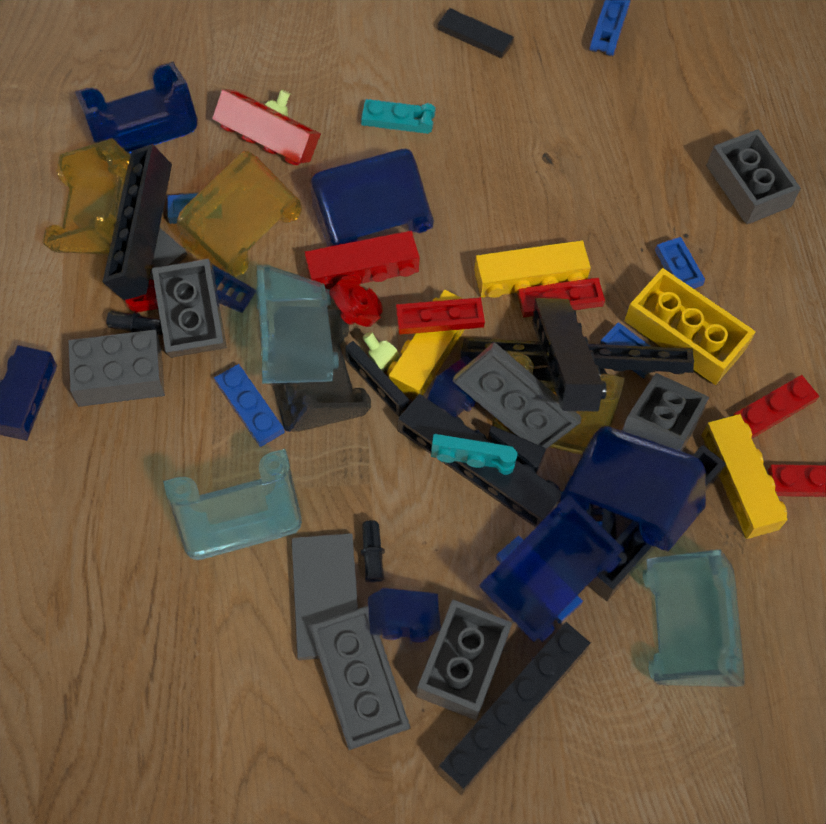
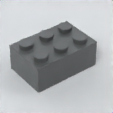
M759 129L713 146L706 164L746 225L792 207L801 189Z
M205 259L152 268L166 353L173 358L227 348L214 270L210 260Z
M156 330L68 340L70 391L78 407L165 396L162 349Z
M655 373L629 413L617 443L673 469L701 418L709 396Z
M452 599L417 687V697L477 721L513 622Z

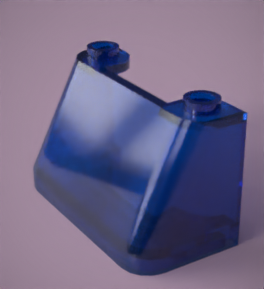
M174 62L156 67L152 74L154 88L106 103L103 94L96 88L91 87L75 91L78 104L96 149L102 157L108 159L116 158L151 144L157 145L188 135L197 128L198 119L188 84Z
M399 149L323 170L311 178L312 207L328 247L355 242L358 237L407 224L410 231L412 230V232L424 233L434 226V219L418 166L412 151L409 149Z
M603 426L591 437L560 497L561 508L571 514L583 515L589 509V503L637 521L640 525L642 538L647 544L669 552L706 507L705 468L700 460L690 454L612 427Z
M567 495L476 589L532 642H535L538 638L543 642L556 629L552 625L555 618L604 569L610 573L621 562L622 559L618 555L624 548Z

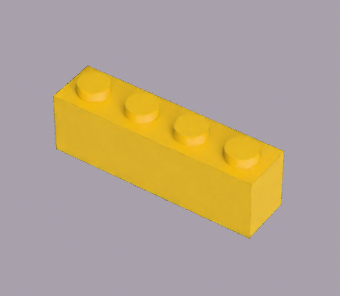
M581 240L476 255L474 272L480 297L497 298L504 294L518 293V289L588 279L591 266L584 242Z
M444 290L439 298L435 297L433 301L463 298ZM465 329L416 333L412 340L408 339L401 350L402 356L398 362L393 361L391 363L387 376L408 399L414 401L419 394L424 396Z
M741 414L708 422L701 436L707 449L727 463L719 477L745 538L750 539L780 530L788 520L785 504L778 499L775 492V482L772 476L768 475L765 470L762 453L759 449H756L751 439L752 432L749 425L744 423Z

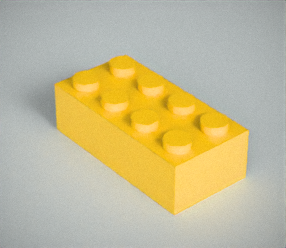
M664 268L658 272L630 303L624 320L660 347L693 349V370L714 385L718 384L744 353L756 333L755 330Z

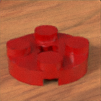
M343 276L329 291L331 298L341 310V318L349 325L356 323L364 327L373 326L381 318L379 315L383 312L381 301L370 287L365 290L360 286L361 280L352 276Z

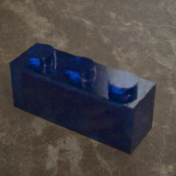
M18 345L14 355L9 357L7 372L4 379L0 380V435L25 441L28 440L57 368L51 352Z

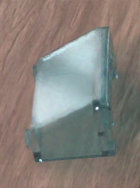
M271 265L256 266V303L259 310L262 384L333 381V370L338 369L339 359L338 352H333L327 308V306H331L330 289H325L324 283Z
M286 449L268 453L260 460L259 473L261 479L203 495L199 494L198 487L191 478L177 477L163 481L180 540L187 556L191 559L202 560L289 536L300 529L302 516Z
M721 549L646 559L647 569L643 570V580L645 587L650 588L655 595L659 653H655L653 660L649 661L651 679H654V682L658 685L744 686L745 673L735 574L731 563Z

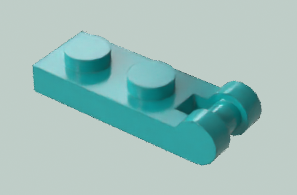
M365 99L361 125L428 134L433 130L434 123L432 119L435 117L436 108L429 103L418 106Z
M434 434L431 457L446 463L454 461L464 462L476 468L484 466L494 467L501 474L508 475L514 470L517 452L513 447Z

